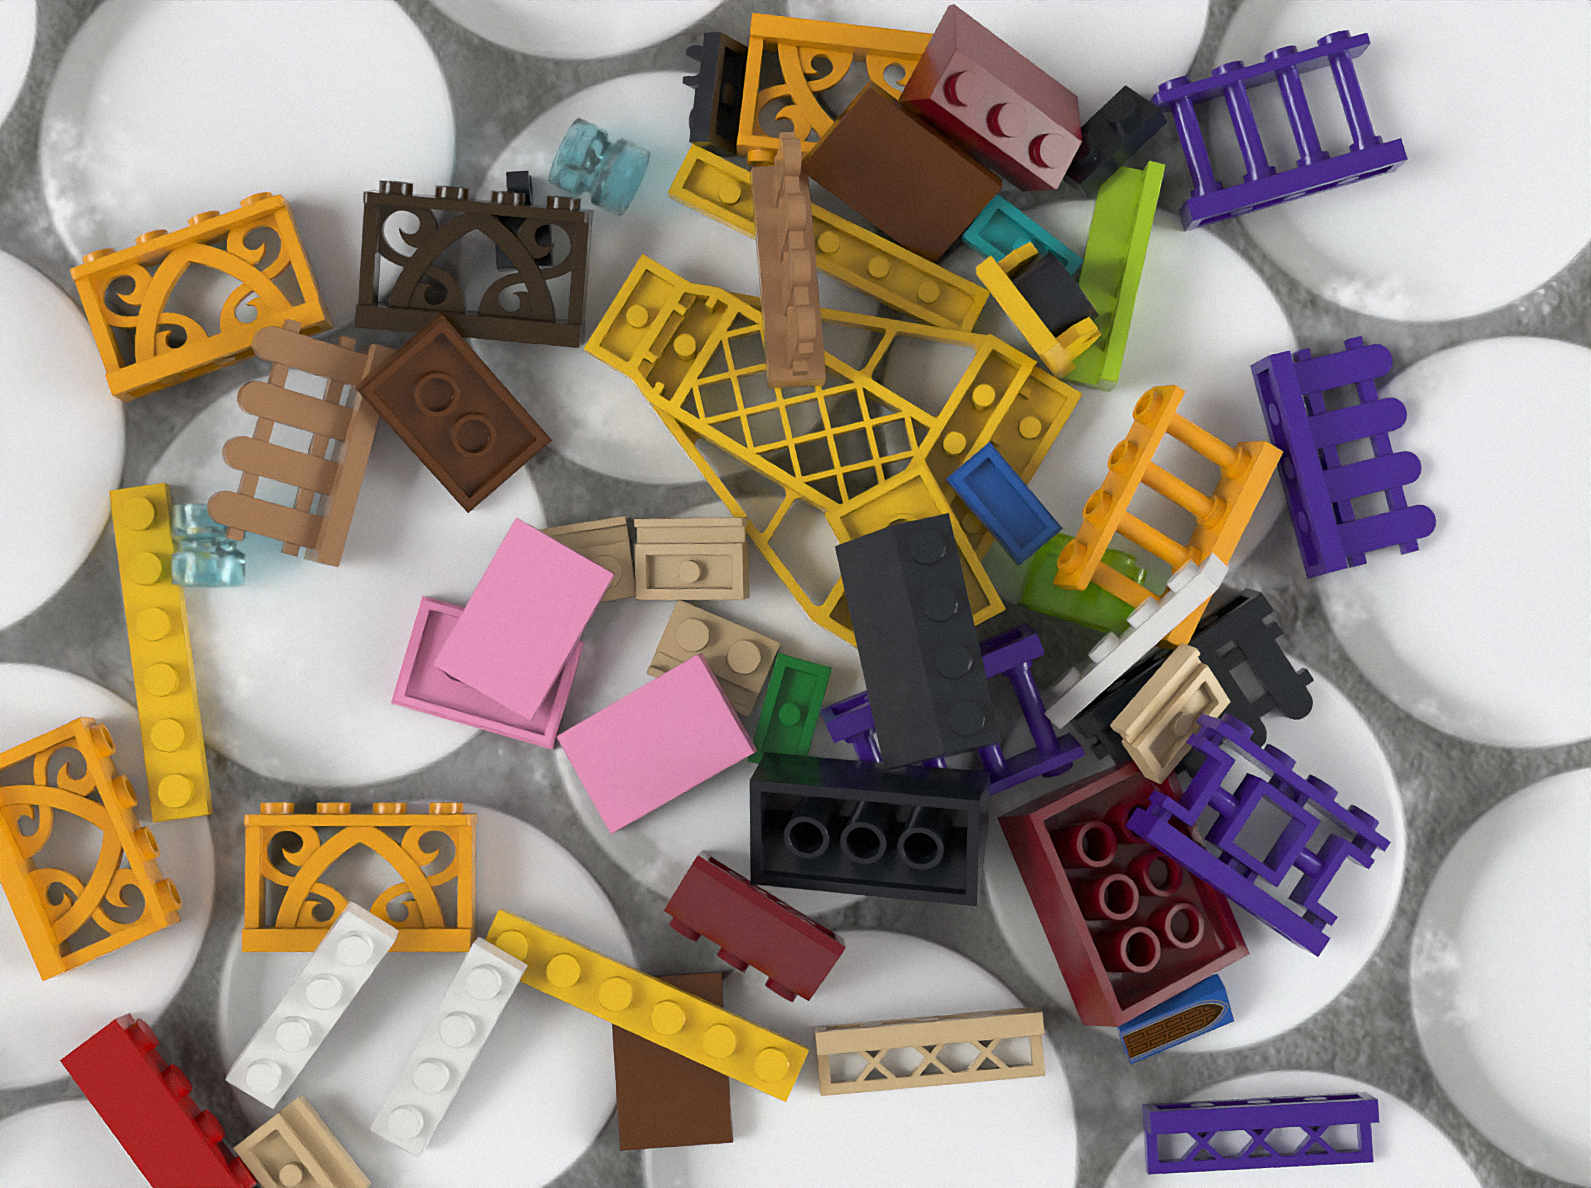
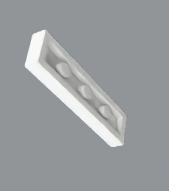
M1213 552L1198 566L1192 560L1186 562L1166 583L1171 590L1158 602L1152 596L1145 599L1127 618L1131 626L1124 633L1117 637L1112 631L1109 632L1089 652L1088 656L1093 661L1080 672L1072 666L1052 685L1050 691L1055 697L1044 714L1059 729L1063 728L1220 587L1229 568Z
M350 900L234 1062L225 1080L274 1109L396 941L399 930Z
M481 937L476 939L370 1128L371 1131L419 1158L528 966L527 964Z

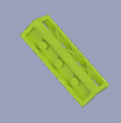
M1149 161L1143 171L1121 166L1097 190L1082 258L1084 261L1080 267L1077 285L1099 314L1093 322L1101 332V335L1087 350L1072 360L1076 366L1072 372L1062 379L1057 378L1062 382L1110 392L1118 383L1166 164Z

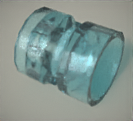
M579 117L570 126L554 158L548 181L550 184L577 197L584 192L590 193L592 204L620 217L628 209L641 184L651 153L649 150L624 138L613 143L609 141L607 130Z
M207 504L172 506L171 537L180 542V549L171 554V585L204 588L246 586V555L237 549V544L241 541L225 537L228 526L218 524L209 517ZM246 531L244 532L242 541L246 539Z

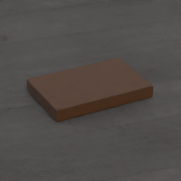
M871 79L801 161V171L907 250L932 263H935L1002 189L1001 178Z
M441 313L355 386L362 397L467 513L472 511L552 441Z
M722 971L654 975V977L724 1008ZM612 1024L620 1151L733 1143L729 1076Z

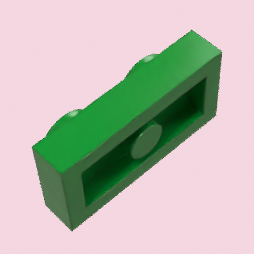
M778 653L753 739V743L758 751L749 755L747 761L759 764L765 752L808 755L832 668Z

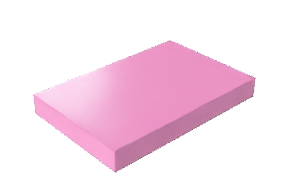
M516 518L433 666L528 721H532L616 574L520 518Z
M422 596L391 703L553 750L585 642L578 640L532 721H528L433 666L465 608Z
M703 653L695 655L556 736L611 834L758 751Z

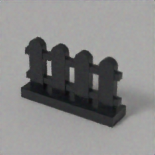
M1246 588L1198 622L1188 645L1198 649L1200 652L1199 660L1201 663L1208 665L1231 701L1217 719H1221L1224 713L1239 719L1254 731L1250 740L1259 747H1262L1267 739V730L1260 718L1275 707L1283 716L1293 720L1306 717L1313 706L1312 696L1306 686L1313 682L1314 679L1308 669L1304 667L1296 672L1275 640L1284 634L1278 623L1271 621L1265 625L1262 619L1274 612L1263 593ZM1230 641H1233L1236 646L1219 657L1216 651ZM1157 649L1124 672L1070 720L1075 730L1085 738L1090 739L1094 735L1096 736L1098 742L1090 746V749L1098 760H1102L1108 755L1114 765L1132 759L1121 742L1123 740L1120 733L1113 731L1110 725L1174 652V649ZM1243 661L1247 662L1266 691L1264 695L1251 704L1229 672ZM1192 747L1174 768L1176 776L1185 770L1194 779L1207 757Z

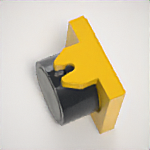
M1029 242L1013 250L998 263L990 256L976 267L977 271L975 273L1056 378L1062 379L1076 368L1072 360L1087 350L1101 335V332L1093 322L1099 314L1071 275L1049 249L1040 254L1034 245Z

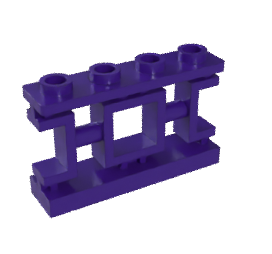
M1202 713L1196 721V724L1201 727L1197 735L1192 733L1186 743L1207 757V759L1178 803L1167 795L1154 790L1148 799L1152 803L1147 811L1137 807L1125 827L1292 944L1319 957L1331 939L1322 930L1326 924L1332 926L1338 916L1318 903L1323 892L1346 858L1357 865L1370 869L1375 861L1371 857L1375 849L1385 852L1391 842L1375 831L1380 822L1355 805L1351 804L1346 810L1336 803L1334 799L1338 792L1329 784L1311 774L1305 780L1292 771L1297 762L1289 755L1270 744H1267L1262 749L1252 742L1250 737L1254 731L1245 723L1228 713H1224L1221 719ZM1220 742H1223L1270 776L1269 782L1247 773L1233 795L1221 787V782L1236 759L1218 747ZM1263 797L1288 815L1291 820L1264 861L1260 862L1233 843V841ZM1306 803L1352 835L1354 837L1352 842L1330 833L1317 854L1306 848V843L1321 821L1303 808ZM1206 805L1220 813L1204 838L1222 851L1219 858H1216L1169 825L1167 822L1171 816L1192 827ZM1292 865L1304 873L1288 897L1289 900L1306 911L1302 918L1253 884L1258 877L1278 887Z

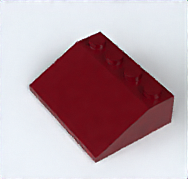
M1129 759L1046 793L997 817L1083 1025L1118 1027L1250 954L1227 897L1125 827L1137 807L1147 811L1152 803L1148 799L1154 790L1167 795L1178 803L1184 793L1174 769L1159 784L1145 778L1135 761ZM1171 816L1167 822L1169 825L1207 851L1196 822L1190 827Z

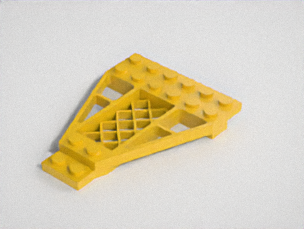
M642 253L585 345L584 351L633 381L634 385L733 517H747V515L695 447L698 439L706 440L780 485L785 490V499L766 530L760 533L748 518L746 534L810 620L857 649L842 577L840 576L824 604L816 606L810 601L768 545L787 512L796 501H806L824 513L840 505L807 484L836 477L841 500L844 503L849 499L843 475L875 468L879 484L885 481L882 470L883 465L912 459L907 466L909 468L925 460L981 563L995 539L945 479L990 442L1022 481L1028 485L1083 395L1037 367V361L990 333L982 335L820 307L822 323L885 334L865 368L857 371L824 351L826 372L846 383V385L822 390L821 386H814L815 392L783 399L781 388H774L777 401L744 409L737 379L765 373L766 363L735 370L728 341L761 334L764 346L760 297L727 292L720 287L690 283ZM739 319L750 325L733 330ZM896 335L970 347L975 351V357L939 415L931 416L872 380L874 370ZM723 346L729 372L703 378ZM731 381L738 410L706 418L699 388ZM856 391L863 421L831 429L824 399ZM693 393L700 419L683 410ZM865 396L895 414L870 419ZM818 401L824 431L792 438L785 408ZM779 410L786 440L754 447L747 417ZM741 419L747 448L711 426ZM904 420L911 451L879 458L872 428ZM913 425L928 433L919 448ZM865 429L872 460L841 467L833 437ZM827 439L834 469L802 477L795 446ZM788 448L795 477L759 455Z

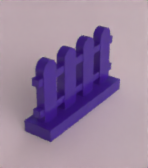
M1362 336L1345 340L1346 351L1312 359L1309 348L1292 353V357L1289 350L1269 355L1250 365L1270 442L1283 451L1277 468L1307 579L1347 569L1348 565L1349 568L1367 564L1366 552L1399 545L1401 555L1418 551L1417 539L1429 536L1436 527V517L1429 507L1425 505L1407 506L1402 487L1415 482L1419 478L1422 470L1419 458L1409 451L1393 453L1388 436L1389 432L1395 431L1405 424L1407 419L1406 407L1396 398L1389 397L1379 400L1374 384V379L1382 377L1390 371L1393 363L1392 355L1385 346L1380 344L1364 346ZM1353 384L1356 385L1360 400L1359 405L1326 412L1321 392ZM1370 437L1375 458L1341 466L1336 445ZM1384 491L1390 512L1355 520L1350 499Z

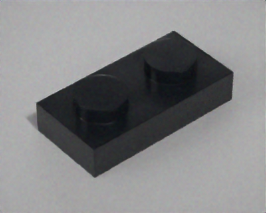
M1125 85L1081 127L1082 143L1062 180L1088 198L1167 123L1161 108Z

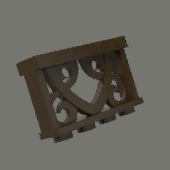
M379 180V190L363 192L364 211L359 296L355 312V328L417 333L441 313L461 337L573 348H579L584 344L594 210L581 209V198L547 196V206L525 204V193L492 190L491 201L469 199V188L435 185V195L414 194L413 183ZM431 209L465 213L455 217L438 229L437 219ZM397 211H407L419 218L420 226L416 233L409 234L403 231L402 228H399L404 242L409 246L418 248L411 257L401 254L391 247L384 234L387 219ZM494 215L527 219L520 226L516 235ZM543 225H557L569 236L570 252L557 266L540 269L535 259L548 255L554 248L555 242L549 246H542L537 242L535 233ZM478 229L501 248L516 267L518 273L506 275L495 281L484 293L479 310L471 311L466 310L465 296L457 280L449 272L432 263L456 240ZM381 256L396 265L404 267L395 283L389 303L378 302ZM571 271L568 319H558L555 316L554 304L546 280L560 277ZM424 274L439 280L447 288V297L441 304H433L428 301L426 292L429 287L435 285L428 282H420ZM524 283L527 291L513 293L520 299L519 308L515 311L504 309L499 301L500 293L509 286Z

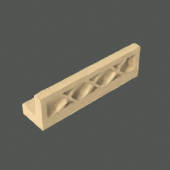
M1036 1006L815 1026L821 1096L1045 1076L1041 1036L1045 1035L1043 1012ZM1029 1036L1031 1064L1008 1066L991 1051L1001 1039ZM990 1040L986 1046L979 1041ZM970 1042L980 1051L965 1070L952 1071L935 1057L945 1044ZM934 1045L930 1051L923 1046ZM914 1047L924 1056L923 1060L910 1075L896 1076L879 1062L889 1049ZM878 1050L874 1056L868 1051ZM857 1052L868 1061V1064L854 1080L831 1082L829 1054ZM986 1057L998 1066L978 1068ZM930 1062L942 1071L922 1073ZM874 1067L886 1076L866 1078Z

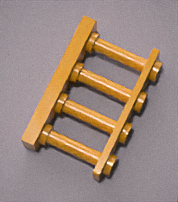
M1177 385L1152 387L1137 401L1132 413L1134 422L1126 438L1119 442L1111 452L1107 462V467L1110 470L1100 489L1096 490L1087 500L1082 511L1084 521L1075 539L1068 542L1062 549L1057 560V568L1059 570L1053 580V584L1063 590L1084 591L1089 582H1092L1135 609L1149 596H1152L1157 602L1171 590L1168 586H1166L1163 594L1158 596L1100 561L1115 531L1170 564L1172 576L1189 560H1192L1198 566L1212 552L1227 566L1283 451L1267 441L1238 442L1237 446L1232 448L1176 412L1185 394V390ZM1165 432L1221 467L1220 472L1222 476L1211 496L1207 497L1151 462ZM1140 482L1196 516L1197 526L1187 545H1180L1126 511ZM1211 596L1155 646L1175 650L1181 643L1188 645Z

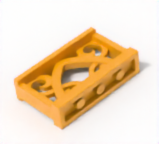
M752 13L737 138V156L747 158V164L753 167L774 166V158L779 149V138L771 137L763 131L759 124V115L762 109L771 101L791 97L795 105L782 108L776 115L774 123L781 119H787L792 122L795 138L800 140L802 161L817 143L806 141L811 129L821 138L834 123L820 107L813 94L822 93L835 87L848 73L852 61L866 63L869 79L898 100L902 92L891 87L884 80V71L890 66L902 67L905 71V77L900 81H896V84L905 87L933 34ZM763 52H778L785 84L772 86L759 92ZM817 57L830 60L833 70L828 76L806 82L804 75H818V72L811 66L812 60Z
M261 192L251 195L240 202L241 208L220 215L219 211L200 213L187 221L188 227L168 233L165 229L144 233L135 239V246L115 252L113 248L91 252L82 258L83 264L69 269L107 373L105 377L112 396L127 403L256 357L257 355L252 348V339L255 333L264 327L275 326L282 328L285 319L300 322L299 334L308 337L334 329L330 313L325 306L293 216L291 205L281 194L273 196L271 192ZM266 227L278 233L281 239V250L275 262L260 272L253 266L260 263L264 258L267 248L266 243L263 242L256 250H249L244 245V240L252 230ZM227 240L228 252L211 247L210 245ZM162 263L154 276L146 270L148 267ZM191 263L219 270L243 282L228 296L223 305L220 315L221 333L211 337L191 318L178 313H163L174 286ZM291 263L305 303L295 307L292 306L282 291L272 282ZM126 276L132 277L135 280L136 287L134 292L130 295H118L124 302L132 306H141L139 316H120L108 309L104 297L107 286L111 281ZM255 292L260 297L252 299L246 305L256 308L257 317L250 323H242L236 316V310L245 298ZM176 325L185 328L187 332L185 344L176 349L171 348L168 344V338L173 332H159L160 326ZM112 326L123 329L136 328L135 364L126 367Z
M79 717L63 726L0 753V773L35 757L33 768L35 785L2 787L0 783V883L42 981L61 976L84 964L181 922L177 911L182 908L179 892L170 878L163 879L155 858L160 857L158 843L149 827L144 826L141 828L133 809L134 806L138 805V798L134 787L125 774L119 776L111 758V755L116 753L113 738L107 727L103 723L97 724L93 717ZM64 747H72L80 751L87 763L86 775L79 780L73 779L69 774L70 762H67L58 772V787L49 786L48 765L54 753ZM97 788L104 805L87 796ZM31 804L38 805L40 813L38 830L34 835L26 836L22 834L18 820L23 815H27L32 820H35V812ZM53 807L78 815L104 831L99 859L87 886L68 871L58 868L37 869L32 856L44 847L51 835L54 823ZM125 852L131 868L119 869L123 853ZM56 881L63 883L78 897L77 901L73 903L71 897L67 893H63L64 898L61 904H52L48 896V889L51 884ZM128 884H133L141 890L145 898V909L140 918L133 923L118 922L112 919L100 905L106 897L114 906H132L124 901L122 891ZM91 917L100 927L112 934V936L74 953L67 940L85 925Z
M294 802L260 803V813L244 815L245 911L244 929H242V952H314L348 905L347 899L337 889L317 881L333 862L360 842L372 848L387 860L405 881L388 888L380 894L369 911L399 930L396 941L388 952H469L476 941L477 813H463V802H430L429 813H407V802L373 803V813H351V802L317 803L316 813H294ZM313 826L348 827L335 834L322 845L321 838ZM376 826L411 827L405 833L400 844ZM281 831H292L302 837L303 846L299 852L291 853L282 848L285 858L291 864L302 866L296 876L279 871L268 857V845L271 839ZM430 831L444 832L454 842L456 849L455 858L443 872L427 877L420 866L432 863L437 858L440 848L433 853L424 852L420 847L421 836ZM458 876L457 925H446L444 914L433 886L446 883ZM266 878L277 884L289 887L282 901L275 925H265ZM310 892L319 894L332 902L334 914L330 920L323 922L314 917L313 910L315 906L322 902L307 900ZM412 892L415 900L401 903L408 908L409 914L406 920L400 922L393 920L387 910L390 901L399 895Z

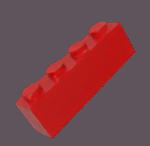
M130 1013L116 1018L60 1060L152 1188H257L258 1180L239 1156L235 1158L222 1139L226 1137V1134L219 1120L209 1110L201 1111L189 1095L192 1091V1086L188 1078L175 1064L169 1066L155 1049L159 1045L155 1033L142 1019L134 1020Z

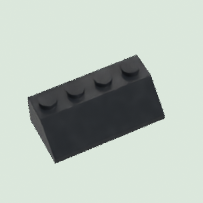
M949 513L892 525L835 546L884 770L998 746L1001 738Z
M765 752L749 780L750 884L956 905H978L989 826L990 772L916 765L885 771L882 762Z

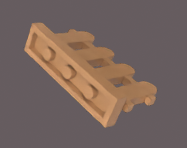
M780 132L779 149L774 158V166L752 167L750 173L768 388L823 386L826 381L809 177L801 171V145L799 138H795V132Z
M285 319L282 328L275 326L264 327L253 336L252 348L254 353L260 359L272 362V368L267 383L261 381L248 382L238 391L237 402L240 409L246 414L258 417L252 438L234 436L225 442L222 448L223 460L230 468L243 472L237 493L232 491L214 493L208 500L207 512L214 522L228 526L226 538L242 542L244 532L247 531L283 541L281 553L298 556L301 546L306 548L305 560L339 567L380 415L362 397L355 386L396 350L379 344L362 345L360 352L354 351L355 339L339 336L338 344L334 345L299 334L301 323ZM289 368L328 379L323 399L285 389L284 385ZM348 385L350 390L346 405H339L343 387ZM274 422L313 433L308 454L269 443ZM331 438L336 440L331 460H327L324 457L329 439ZM259 477L298 487L293 508L254 498ZM315 492L321 494L316 515L309 513Z

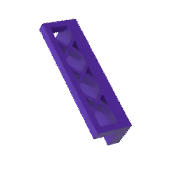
M1367 1092L1142 1104L1146 1172L1148 1175L1373 1163L1371 1123H1380L1378 1099ZM1356 1124L1358 1149L1334 1150L1320 1137L1330 1125ZM1300 1127L1308 1134L1292 1153H1278L1264 1141L1274 1128ZM1253 1129H1259L1257 1133L1253 1131ZM1244 1130L1252 1137L1237 1156H1221L1208 1144L1217 1131ZM1197 1132H1203V1134L1199 1136ZM1188 1133L1196 1140L1181 1159L1159 1160L1157 1135ZM1315 1142L1326 1150L1307 1152ZM1259 1145L1270 1153L1251 1155ZM1202 1148L1206 1149L1213 1156L1194 1158Z

